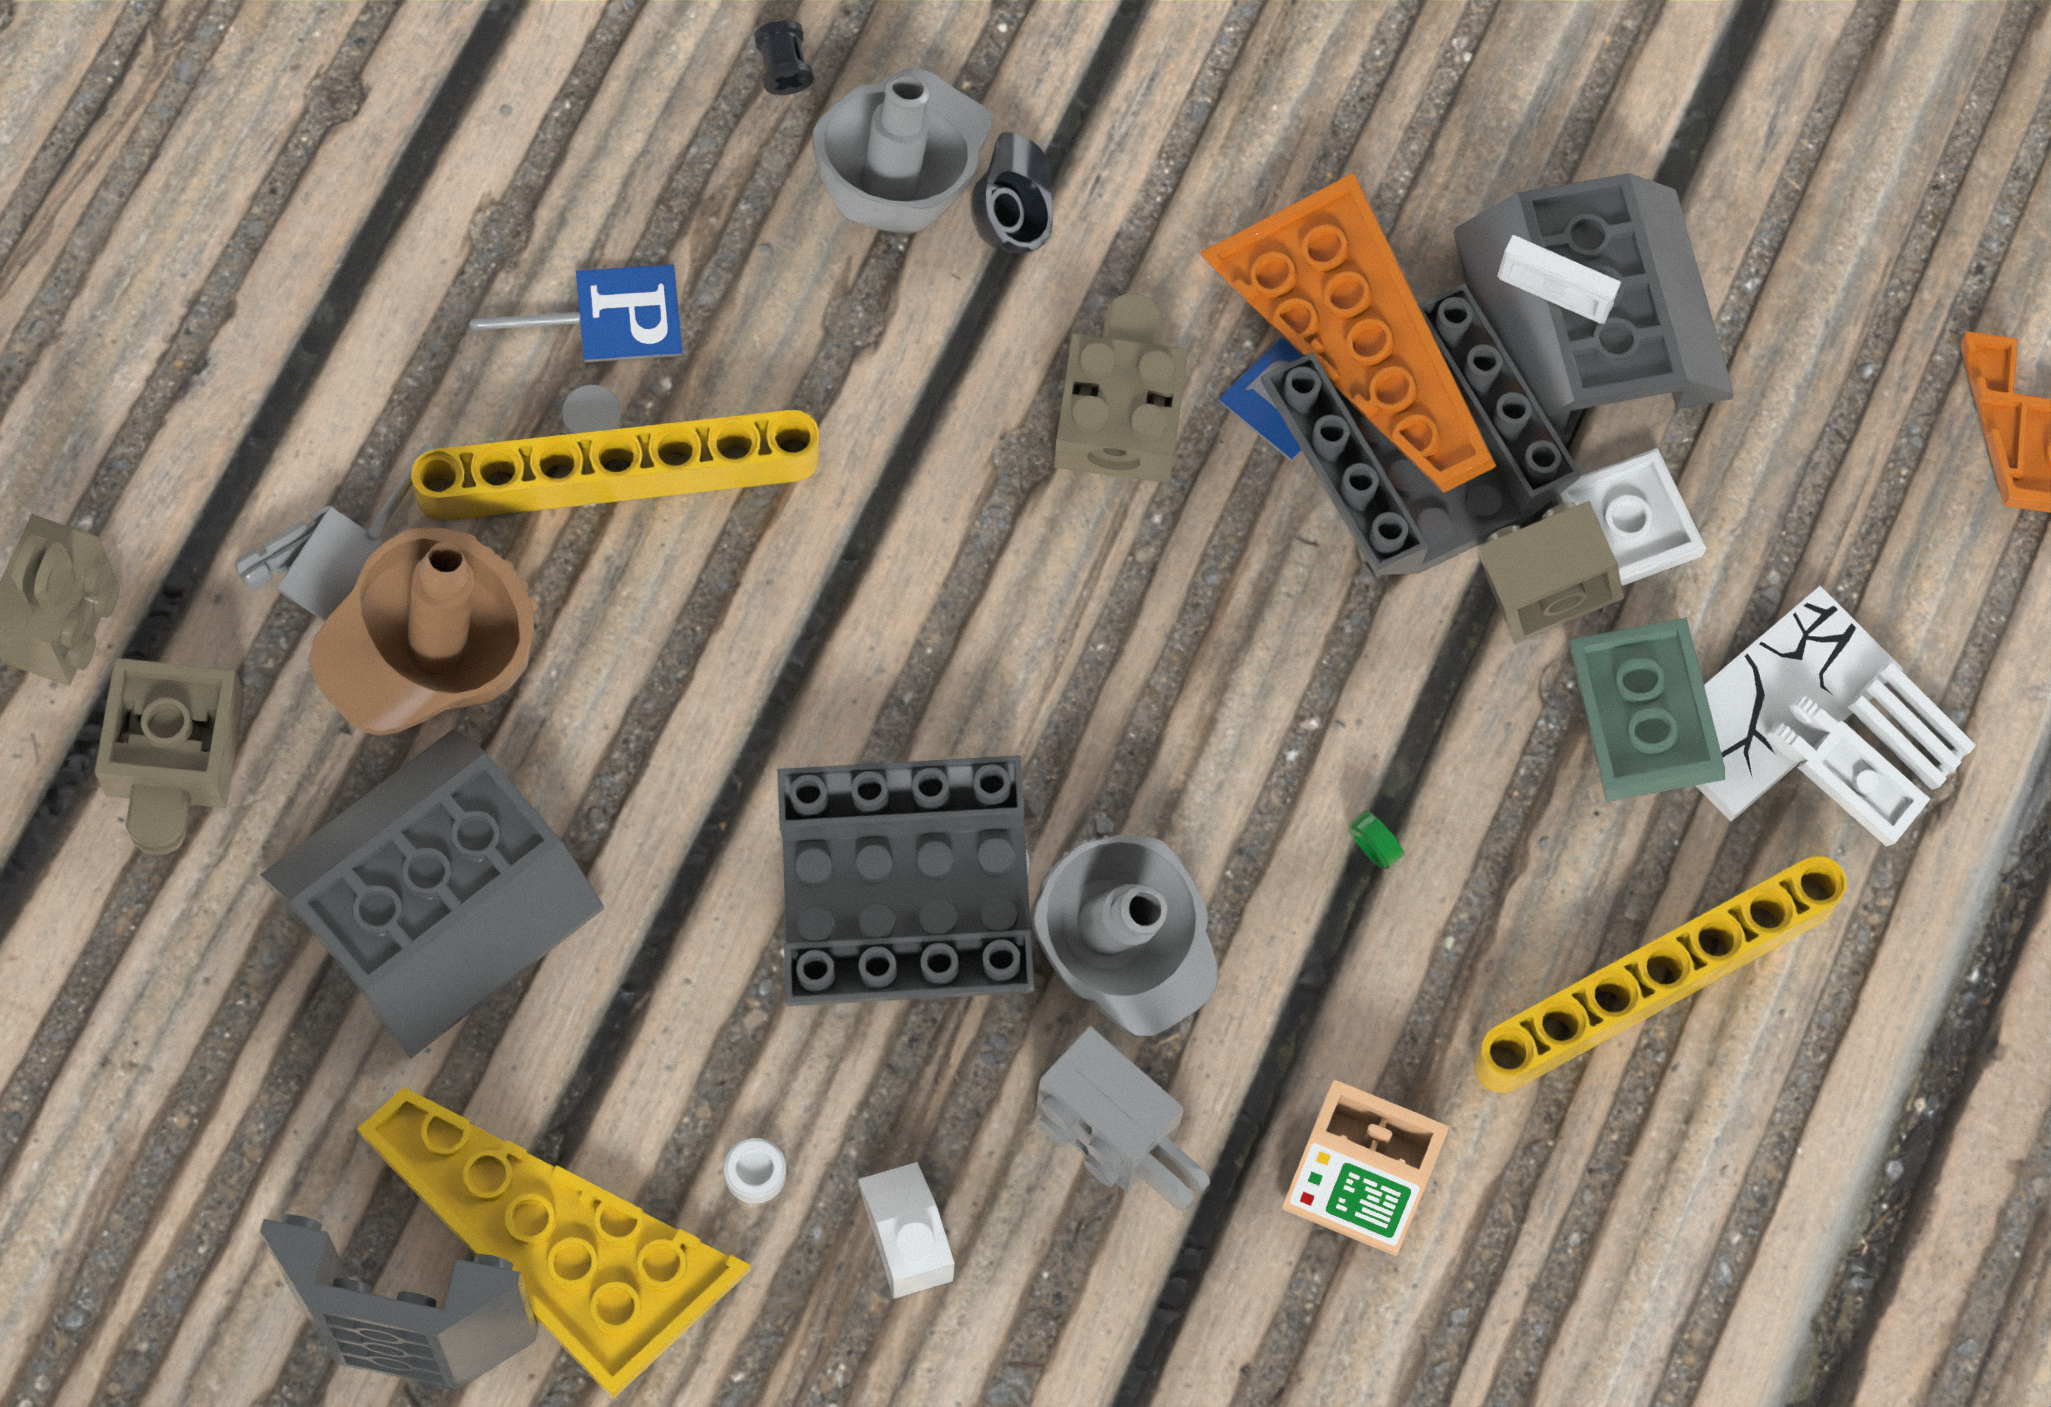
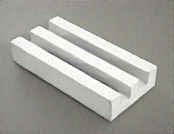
M1512 235L1507 245L1497 275L1504 282L1600 324L1605 323L1621 284L1616 279L1515 235Z
M1892 662L1883 666L1847 706L1931 790L1940 787L1947 779L1946 776L1949 772L1954 771L1960 765V760L1963 756L1969 754L1976 746ZM1884 685H1886L1897 697H1895ZM1873 697L1897 720L1898 725L1912 738L1915 737L1939 761L1936 767L1870 703ZM1907 707H1909L1951 750H1949Z

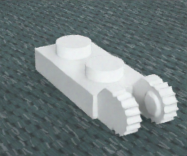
M1796 694L1788 704V710L1807 730L1821 736V739L1812 747L1789 726H1785L1778 721L1777 723L1773 722L1766 731V738L1787 759L1800 764L1797 767L1886 847L1895 844L1929 802L1930 798L1842 720L1836 721L1825 710L1818 707L1817 703H1814L1805 695Z

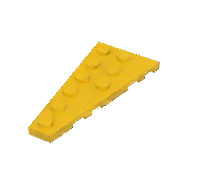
M405 1087L399 1090L357 1128L359 1135L474 1255H492L513 1263L512 1270L519 1271L522 1274L534 1318L612 1399L619 1395L751 1271V1265L739 1258L723 1254L702 1243L700 1238L680 1228L677 1230L643 1212V1209L557 1165L554 1167L527 1153L526 1149L507 1139L503 1141L472 1125L470 1120Z

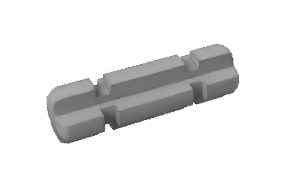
M326 506L310 515L313 520L310 523L306 524L302 520L262 544L264 550L259 553L253 549L239 557L235 561V567L244 584L249 589H257L272 580L269 574L277 571L280 575L289 570L330 506Z

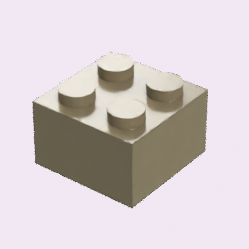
M1590 501L1577 506L1574 502L1557 505L1543 514V520L1522 529L1518 525L1502 528L1487 538V544L1478 547L1487 582L1514 644L1624 599L1618 564Z

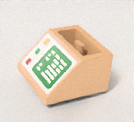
M1333 1079L1285 1198L1282 1210L1397 1257L1450 1126Z

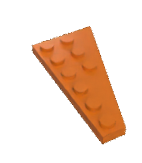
M1354 173L1199 252L1205 262L1302 356L1313 352L1332 385L1443 493L1497 467Z

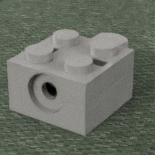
M1089 1026L1041 1077L1036 1104V1113L1040 1116V1119L1037 1121L1039 1126L1057 1144L1065 1146L1070 1142L1087 1157L1084 1161L1085 1167L1102 1184L1111 1187L1116 1183L1128 1193L1140 1179H1143L1167 1202L1180 1211H1185L1194 1202L1188 1188L1196 1193H1202L1210 1184V1179L1206 1172L1174 1144L1177 1139L1184 1107L1093 1027Z

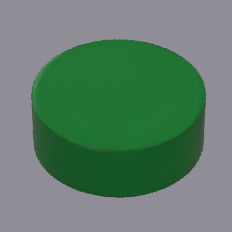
M1363 810L1348 824V832L1352 839L1368 858L1380 868L1389 869L1405 855L1403 848L1394 835L1371 812Z

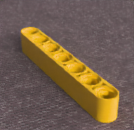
M784 410L439 448L426 451L416 459L412 466L411 479L419 509L427 517L442 521L789 483L807 479L817 469L820 457L819 429L817 423L810 415L798 410ZM791 439L800 440L807 445L802 451L796 453L784 451L779 446ZM730 446H741L749 451L744 457L738 459H729L721 454L724 449ZM674 452H681L690 457L687 462L678 466L669 465L662 461L665 456ZM613 459H624L631 463L626 470L621 472H610L604 469V465ZM556 465H565L572 469L570 474L560 479L550 478L545 475L549 468ZM499 471L513 475L512 479L506 484L491 485L486 482V479L491 474ZM448 478L454 481L449 489L442 492H433L427 489L428 484L435 479Z
M1826 856L1806 858L1496 1025L1487 1032L1474 1059V1071L1477 1079L1485 1088L1493 1092L1507 1093L1514 1091L1822 924L1832 915L1846 892L1847 878L1843 868L1836 861ZM1810 881L1819 884L1825 890L1827 899L1821 901L1808 897L1804 893L1801 883ZM1764 909L1770 912L1775 918L1777 927L1763 928L1757 925L1751 917L1750 910ZM1710 936L1718 939L1724 945L1726 954L1712 956L1706 953L1700 946L1699 938ZM1661 964L1667 967L1673 973L1675 982L1660 984L1654 981L1647 971V966ZM1599 992L1615 994L1622 1002L1623 1011L1615 1013L1602 1009L1597 1004L1595 994ZM1552 1019L1565 1023L1570 1029L1572 1038L1559 1041L1549 1037L1543 1028V1022ZM1496 1048H1507L1516 1054L1520 1066L1514 1069H1503L1492 1060L1490 1051Z

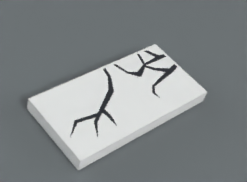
M1819 586L1704 684L1725 765V780L1695 786L1732 822L1798 764L1787 759L1766 738L1767 735L1765 733L1773 722L1777 723L1778 721L1785 726H1789L1812 747L1821 739V736L1807 730L1788 710L1787 706L1796 694L1805 695L1814 703H1817L1818 707L1825 710L1836 721L1842 720L1846 723L1855 715L1847 706L1883 666L1892 662L1901 672L1903 668Z

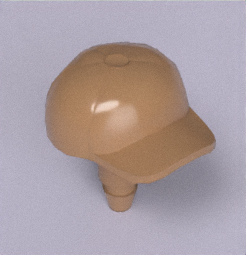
M440 527L409 529L385 541L367 558L353 591L329 615L314 637L309 655L312 676L329 702L348 722L360 731L378 736L398 733L420 724L447 709L488 704L507 692L527 668L534 642L533 614L536 612L538 604L535 599L528 597V582L524 578L518 577L514 571L513 563L503 560L498 554L495 555L491 547L483 546L473 535Z

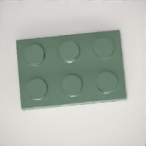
M1687 617L1569 640L1570 653L1606 802L1725 780V765Z

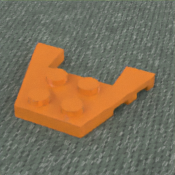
M1966 331L1961 340V352L2003 504L2007 507L2051 513V399L2016 394L2014 392L2018 338Z

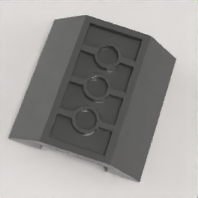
M1627 173L1518 192L1454 228L1453 234L1467 287L1555 431L1564 430L1570 412L1577 409L1672 393L1676 409L1731 400L1733 398L1734 392L1676 189ZM1512 235L1620 281L1621 284L1613 307L1605 323L1600 324L1500 280L1497 275L1504 252Z
M1465 283L1418 305L1497 467L1445 493L1438 489L1332 385L1313 352L1261 377L1263 386L1375 575L1419 574L1486 542L1491 534L1502 528L1513 525L1520 526L1575 483L1581 476V472Z
M454 728L260 874L261 879L298 923L302 920L366 996L375 1017L410 1059L604 910L601 900L561 839L487 752Z
M1021 755L777 769L779 826L783 841L787 942L784 944L787 1006L1034 993Z
M292 1214L284 1215L282 1222L263 1219L260 1232L291 1293L337 1365L459 1390L528 1347L536 1340L538 1328L522 1274L519 1271L512 1270L513 1263L506 1259L485 1254L475 1255L473 1262L456 1259L444 1309L435 1308L437 1301L431 1297L405 1291L398 1292L397 1299L371 1294L373 1289L371 1286L349 1279L328 1232L321 1231L322 1224L320 1222Z

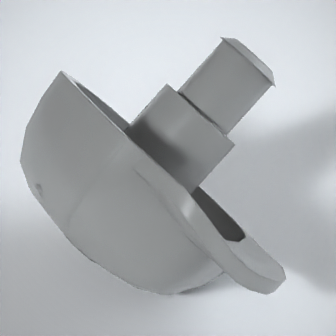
M920 68L905 69L877 85H862L850 91L818 120L813 129V151L817 171L834 203L850 222L890 232H918L933 224L946 213L969 186L979 165V153L990 134L992 115L985 106L959 92L936 74Z
M1104 835L1100 840L1093 839L1089 842L1083 840L1080 846L1069 852H1064V857L1054 867L1049 869L1048 875L1043 880L1042 893L1035 905L1032 917V926L1036 939L1064 985L1078 998L1092 1001L1119 1029L1133 1037H1152L1170 1028L1208 1002L1217 987L1218 966L1206 933L1209 919L1208 912L1202 896L1175 852L1160 839L1128 835L1112 837Z

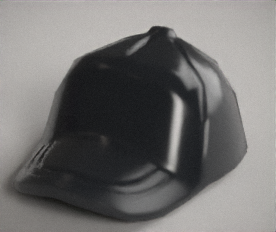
M1003 132L998 136L989 168L975 184L970 199L971 216L979 236L985 243L997 250L1006 253H1024L1038 250L1050 238L1053 227L1051 176L1047 157L1042 149L1033 141L1012 132Z

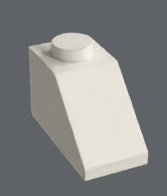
M918 1162L858 1179L893 1299L952 1282L955 1263L937 1205Z

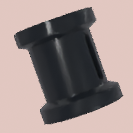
M781 20L769 22L761 26L754 33L756 49L762 52L766 73H764L762 78L763 85L770 94L790 95L798 93L813 83V70L810 65L805 63L801 43L804 40L803 28L797 21Z

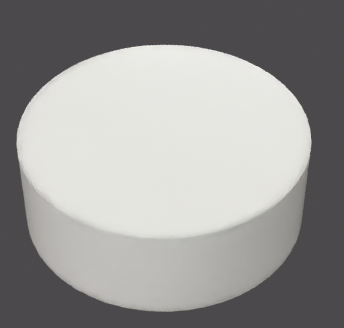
M749 1138L740 1141L728 1152L724 1162L726 1185L730 1192L741 1201L757 1204L771 1200L781 1191L786 1180V1162L782 1152L775 1144L765 1139Z

